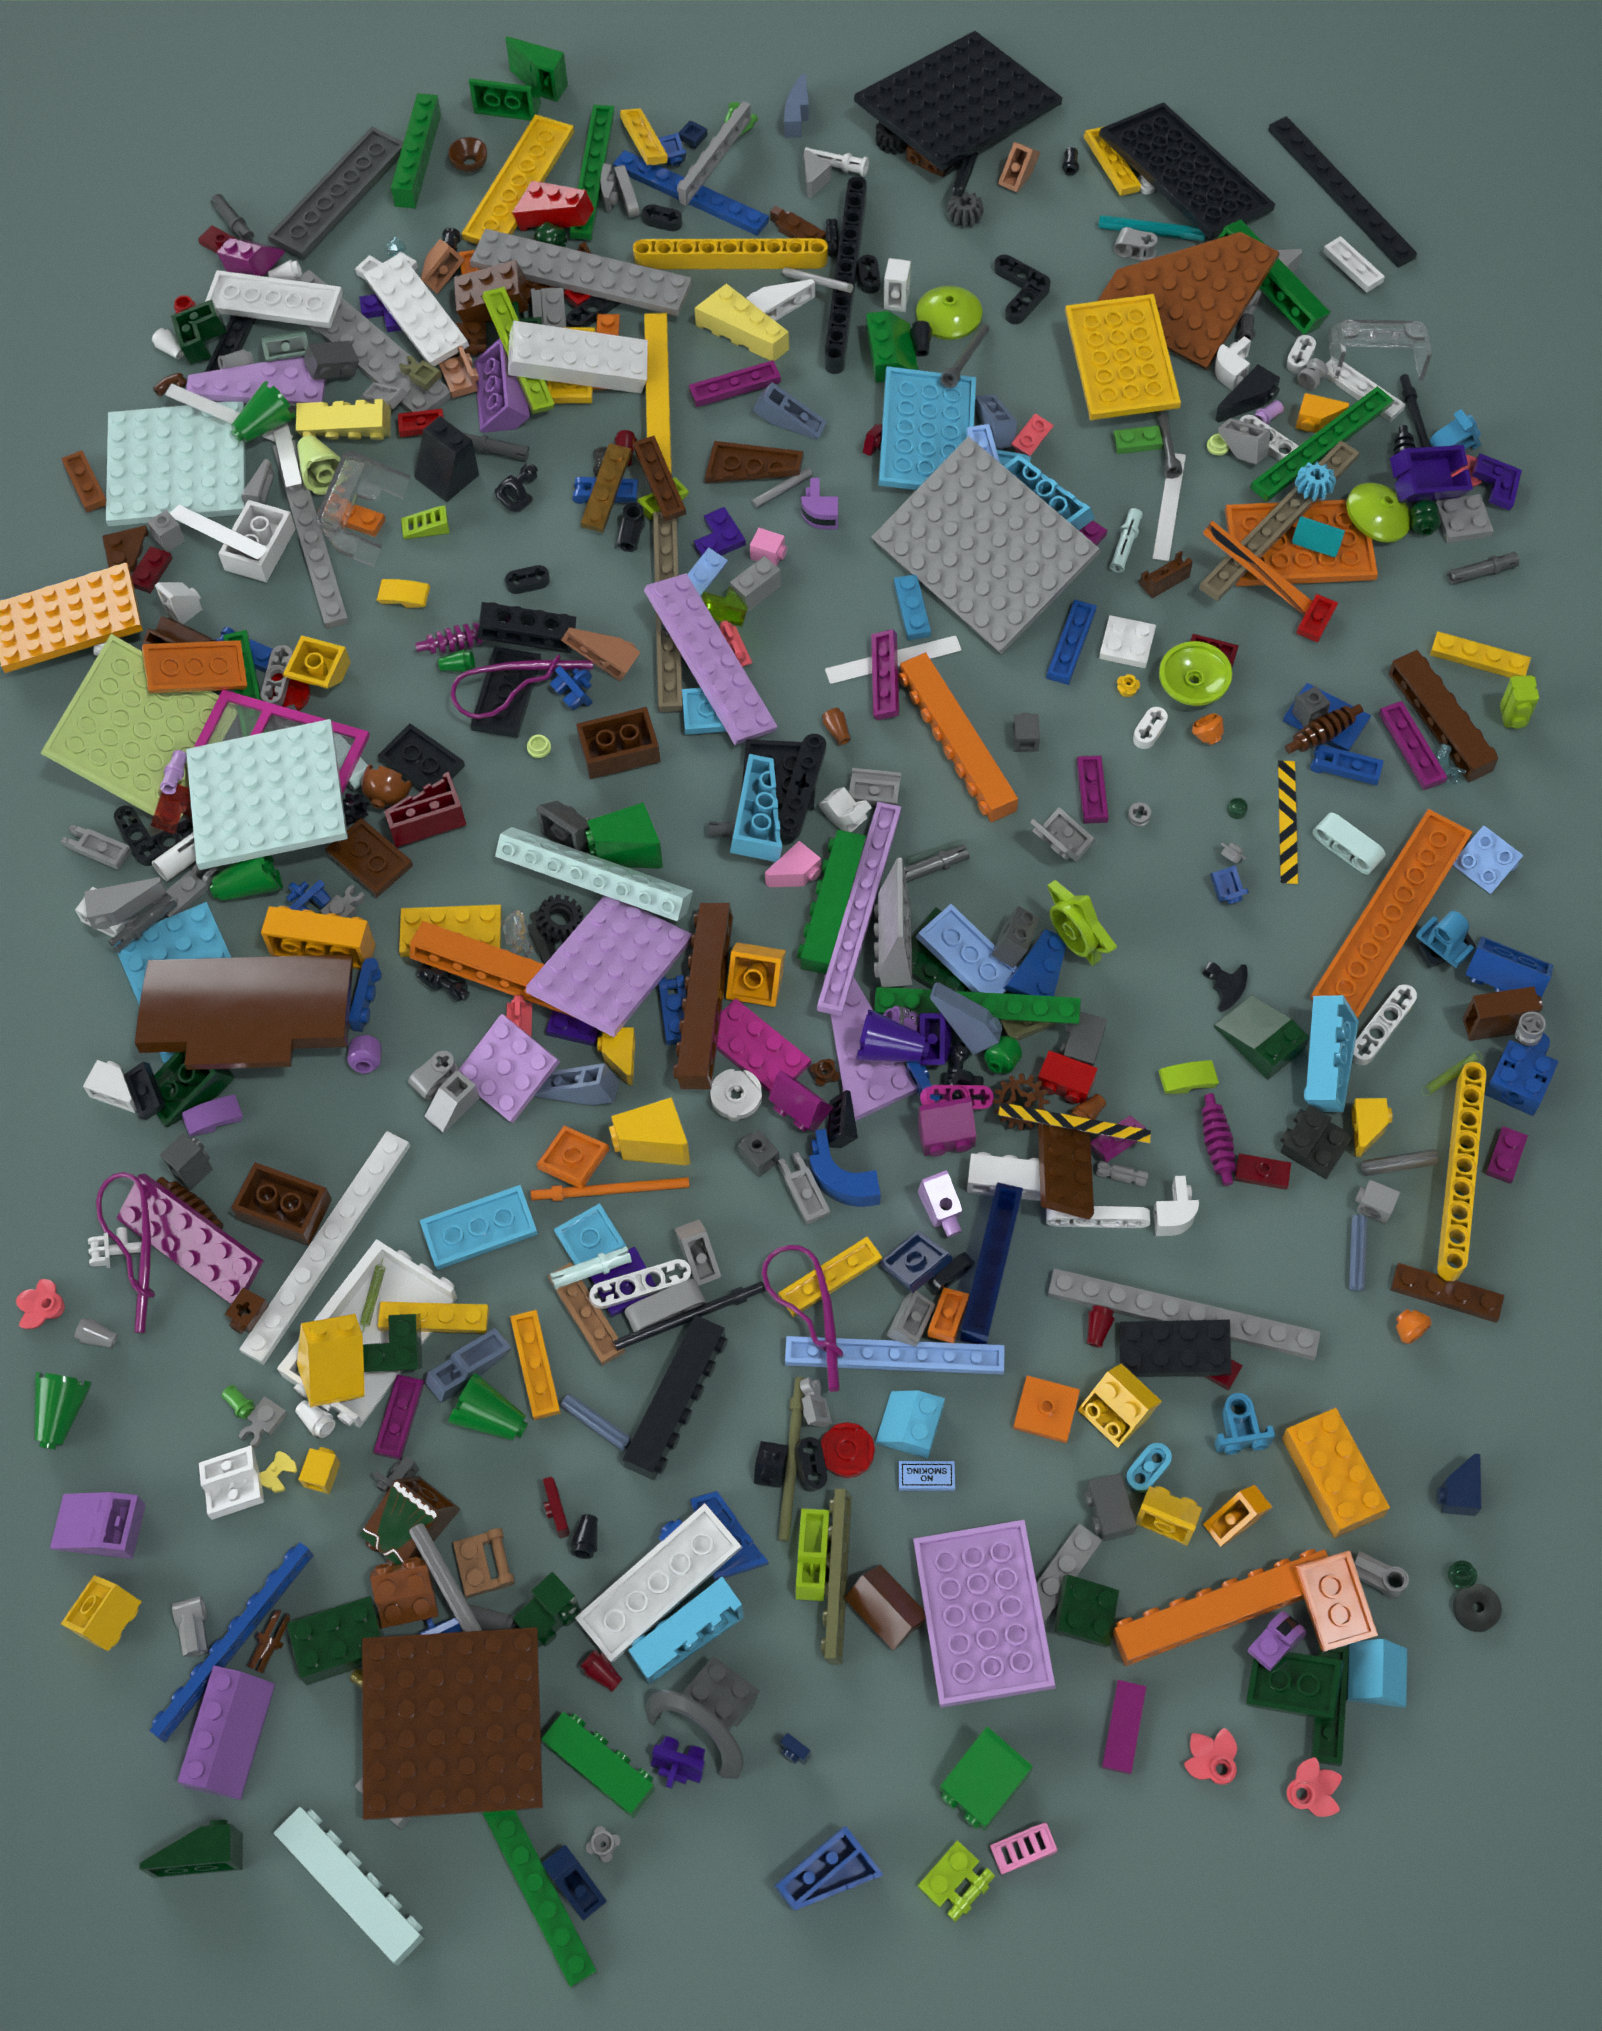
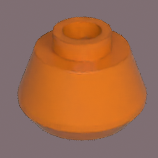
M1212 713L1198 719L1193 724L1192 733L1203 743H1208L1209 745L1217 743L1222 739L1221 736L1224 733L1223 717Z
M1406 1309L1396 1318L1399 1322L1396 1325L1397 1332L1402 1343L1406 1344L1413 1343L1432 1325L1431 1318L1416 1309L1412 1312Z

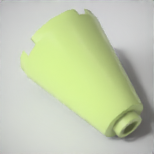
M308 435L299 440L297 450L302 481L305 487L317 495H327L339 489L338 485L342 481L343 483L345 482L348 472L343 459L315 436Z

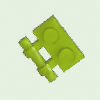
M957 1840L920 1882L918 1888L939 1908L949 1900L954 1906L947 1915L954 1922H957L963 1914L967 1915L972 1909L970 1905L980 1894H985L990 1888L988 1884L995 1875L988 1868L980 1876L976 1875L973 1869L980 1861ZM966 1879L971 1886L961 1897L955 1890Z

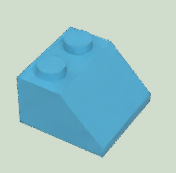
M919 1390L891 1391L875 1444L929 1459L943 1413L945 1398Z

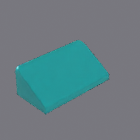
M1300 516L1292 543L1331 557H1336L1345 531Z

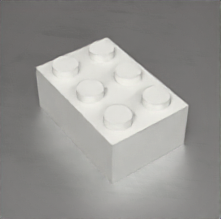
M248 500L232 530L269 549L257 560L224 543L218 553L224 570L267 583L296 529L291 512Z

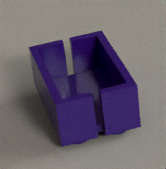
M1464 445L1405 448L1390 458L1393 478H1398V481L1395 482L1399 503L1457 498L1473 490L1469 469L1463 470L1454 477L1451 476L1468 465Z

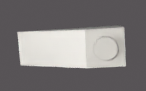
M810 279L763 287L751 293L746 299L774 321H777L815 298V281Z

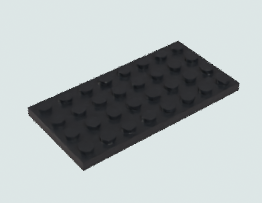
M1164 102L1100 129L1099 136L1209 239L1220 235L1229 224L1239 220L1247 223L1274 210L1275 203Z

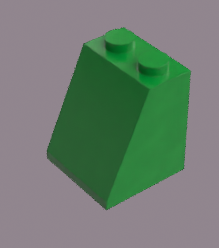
M644 802L587 821L588 831H585L590 855L624 867L663 868L660 841Z
M987 1726L941 1784L939 1791L943 1795L940 1798L950 1808H959L965 1814L963 1819L972 1828L977 1830L980 1827L985 1831L1029 1778L1033 1766Z

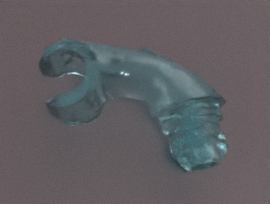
M1442 743L1439 745L1438 752L1434 755L1447 775V779L1452 783L1461 784L1462 781L1458 780L1459 773L1465 774L1466 770L1449 766L1451 746Z

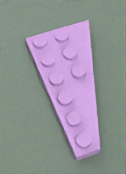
M853 977L843 1015H830L843 1092L845 1090L851 1092L855 1121L917 1093V1086L901 1061L857 1060L865 1018L868 1014V1009H873Z

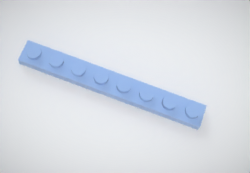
M786 1336L785 1366L827 1367L826 1352L815 1345L811 1337ZM817 1337L818 1340L825 1341V1338ZM836 1338V1344L843 1352V1357L838 1358V1368L1004 1375V1345L919 1342L917 1346H912L893 1340Z

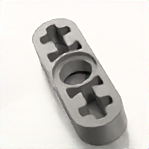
M625 165L613 167L616 184L628 218L639 216L637 199Z
M279 645L272 650L260 694L262 701L282 706L284 703L290 678L283 677L280 681H273L271 678L274 674L284 673L293 654L291 648L286 645ZM282 657H283V660H282V665H283V666H281L280 660H279V658H282ZM273 689H275L276 696L269 700L273 696Z

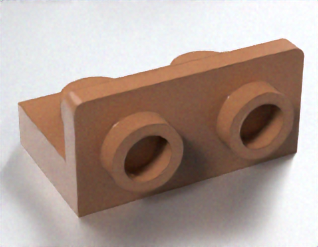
M462 346L458 347V357L439 363L440 371L450 390L452 399L478 391L476 381H479L477 370L476 368H471L473 366L469 353L465 354Z

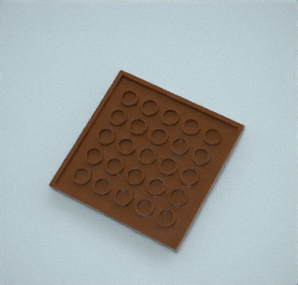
M537 1627L362 1638L364 1821L543 1809Z

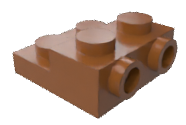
M420 1557L406 1559L403 1561L404 1564L392 1566V1563L381 1564L371 1571L370 1580L382 1628L439 1616L431 1572L425 1560H421Z

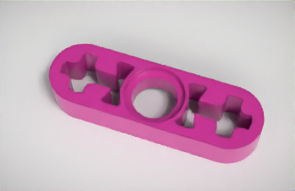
M933 1085L924 1088L920 1095L922 1105L951 1101L955 1090L961 1093L962 1099L978 1094L984 1096V1101L972 1100L973 1110L989 1108L994 1100L992 1090L984 1085ZM930 1094L935 1096L944 1095V1099L934 1101L930 1099Z

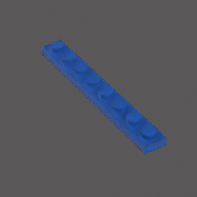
M626 150L614 161L613 167L625 165L630 178L679 200L677 186L685 177L659 165H646L643 158ZM701 186L688 203L756 236L769 223L768 215L705 186Z
M299 1542L296 1547L288 1550L284 1556L283 1564L278 1570L275 1569L268 1575L265 1581L266 1585L259 1593H255L249 1599L247 1609L243 1614L232 1620L228 1627L229 1631L223 1639L217 1640L212 1645L209 1651L210 1655L203 1664L199 1663L193 1669L188 1683L184 1687L177 1689L171 1698L172 1703L168 1708L156 1715L152 1721V1728L149 1730L164 1743L168 1740L205 1693L213 1665L226 1667L314 1556L308 1547Z

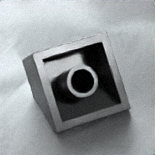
M558 800L540 804L536 808L541 834L556 843L582 852L588 850L585 831H588L587 821L591 820L590 818L582 817L572 806L564 805Z

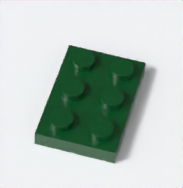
M1288 1651L1275 1667L1269 1671L1253 1657L1246 1704L1256 1708L1335 1721L1344 1663L1342 1660Z

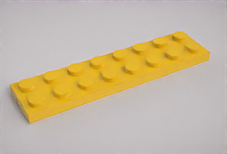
M535 114L461 233L462 240L478 245L485 229L510 235L513 234L518 226L512 214L513 210L531 181L544 183L574 134V126Z

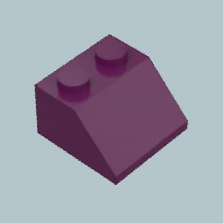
M229 238L217 251L227 272L264 276L285 253L280 248Z
M781 1070L778 1072L769 1096V1100L775 1104L773 1109L784 1117L787 1114L795 1119L793 1124L802 1131L806 1132L809 1129L815 1132L833 1106L792 1076Z
M971 1097L919 1106L918 1132L924 1156L931 1155L937 1157L949 1151L965 1152L975 1147L976 1129Z

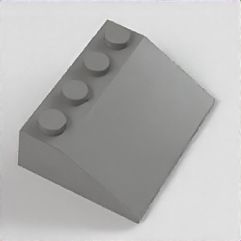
M897 858L878 893V903L874 904L875 919H878V923H874L875 938H879V942L874 943L875 958H879V962H874V972L876 978L880 977L882 987L912 985L911 902L903 858Z

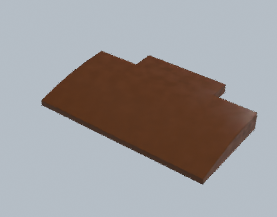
M353 954L148 960L140 999L135 1045L139 1053L186 1052L185 1067L187 1070L292 1067L293 1049L347 1047Z

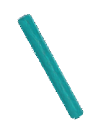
M1100 215L1098 227L1101 229L1121 231V229L1129 227L1134 230L1151 232L1156 236L1204 241L1206 237L1200 229L1193 226Z

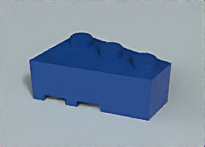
M844 1826L779 1880L774 1887L791 1910H797L883 1876V1873L850 1830Z

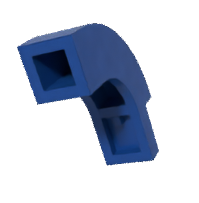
M826 1129L815 1130L816 1140H811L813 1155L809 1156V1166L819 1188L830 1198L849 1206L866 1207L880 1205L881 1194L876 1170L851 1173L839 1168L830 1155Z

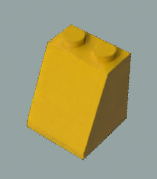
M672 1097L611 1116L613 1126L609 1127L612 1145L615 1153L620 1151L623 1160L685 1166L690 1164L688 1142Z
M356 1314L301 1323L297 1367L310 1407L365 1396L363 1334Z

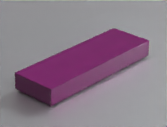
M1077 756L1083 824L1108 823L1109 817L1102 756Z
M397 1374L374 1448L375 1455L402 1460L425 1384L424 1380Z
M1122 1680L1117 1681L1102 1763L1103 1769L1131 1775L1147 1686Z

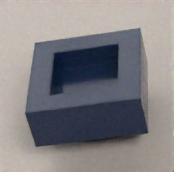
M690 120L678 134L682 142L696 148L706 138L708 131L707 128Z
M786 1733L780 1741L784 1757L794 1764L799 1761L805 1765L811 1756L810 1749L789 1733Z

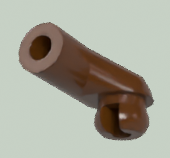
M177 372L164 377L153 387V390L161 397L171 384L183 388L187 384V379L183 377L182 373Z

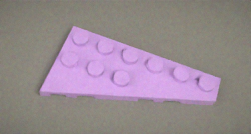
M304 356L188 375L186 390L211 401L248 403L259 386L264 381L269 382L267 386L269 388L272 386L276 387L289 403L323 402L327 379L313 380L303 360Z

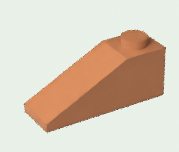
M569 628L561 640L618 681L623 679L641 653L634 644L622 638Z

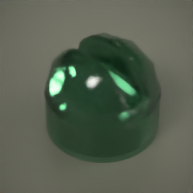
M1239 797L1233 798L1228 804V815L1234 819L1245 817L1248 810L1246 800Z

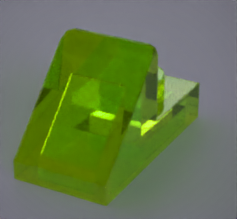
M730 586L728 587L726 597L703 591L701 599L713 619L722 622L728 621L740 627L743 626L748 607Z

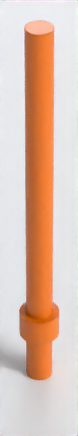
M689 1177L584 1186L583 1189L578 1187L563 1188L562 1185L552 1186V1189L531 1190V1201L552 1199L555 1202L571 1197L690 1188Z

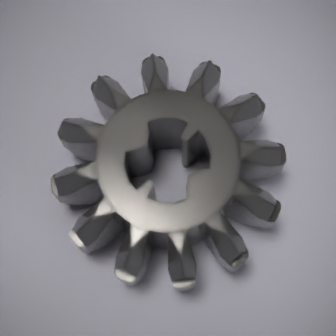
M967 191L961 197L959 195L956 197L951 196L950 202L947 205L949 221L954 222L955 226L962 225L963 228L966 225L973 227L975 223H980L982 214H984L981 197H977L976 193L968 194Z

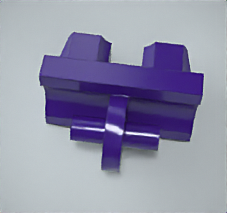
M665 1736L660 1745L655 1744L651 1767L659 1769L658 1775L668 1778L666 1787L672 1789L676 1781L686 1784L687 1780L701 1783L705 1765L704 1748L695 1745L690 1746L688 1754L685 1755L677 1752L680 1743L677 1739Z

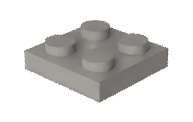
M1480 494L1435 501L1439 508L1440 526L1446 543L1492 537L1494 530Z

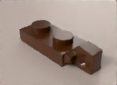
M777 206L770 210V220L779 228V232L787 237L819 238L823 240L826 238L825 231L790 211L785 212Z

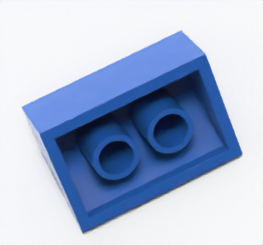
M1481 936L1465 975L1469 976V979L1474 983L1480 985L1486 983L1494 986L1493 989L1497 992L1534 986L1537 995H1540L1542 998L1551 979L1554 965Z

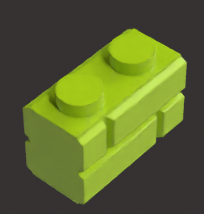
M1513 676L1510 678L1500 702L1503 726L1506 728L1513 727L1519 729L1528 725L1539 700L1534 676Z

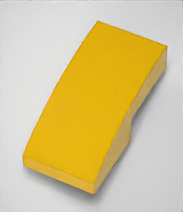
M382 579L377 601L381 604H402L405 608L426 607L431 586L426 583L410 580Z

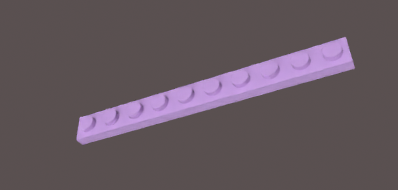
M877 802L818 1001L817 1011L838 1016L843 1015L901 815V806Z

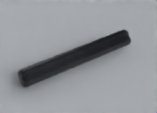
M977 151L962 160L952 187L955 197L957 195L960 197L964 195L978 156Z

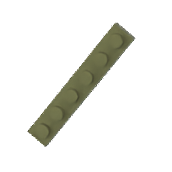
M835 1489L834 1498L830 1499V1513L833 1515V1524L828 1528L831 1553L827 1554L826 1566L827 1570H830L829 1581L825 1583V1597L828 1599V1608L823 1612L826 1638L822 1639L821 1653L831 1665H842L846 1610V1600L844 1598L847 1593L852 1496L846 1489Z

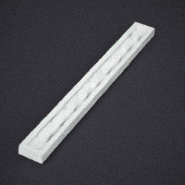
M386 1131L240 1347L241 1353L263 1365L266 1363L410 1148L409 1142Z

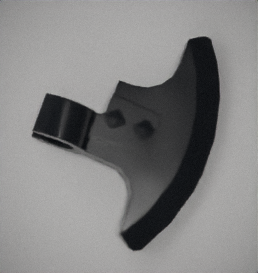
M1209 961L1202 973L1206 978L1216 981L1213 989L1221 996V1002L1218 1006L1220 1012L1231 1008L1240 999L1245 990L1248 973L1247 966L1244 964L1240 965L1236 973L1229 974L1221 970L1216 963Z

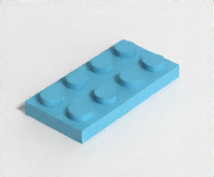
M521 1185L419 1220L436 1270L538 1235Z

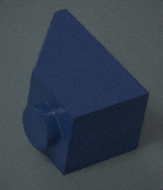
M1473 1454L1446 1478L1441 1487H1438L1437 1503L1441 1504V1513L1476 1516L1481 1510L1480 1454Z
M566 1845L542 1863L583 1921L607 1902Z

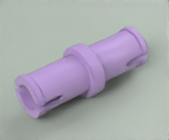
M175 750L170 763L164 769L165 776L160 788L165 794H174L179 780L184 776V766L187 762L184 751Z

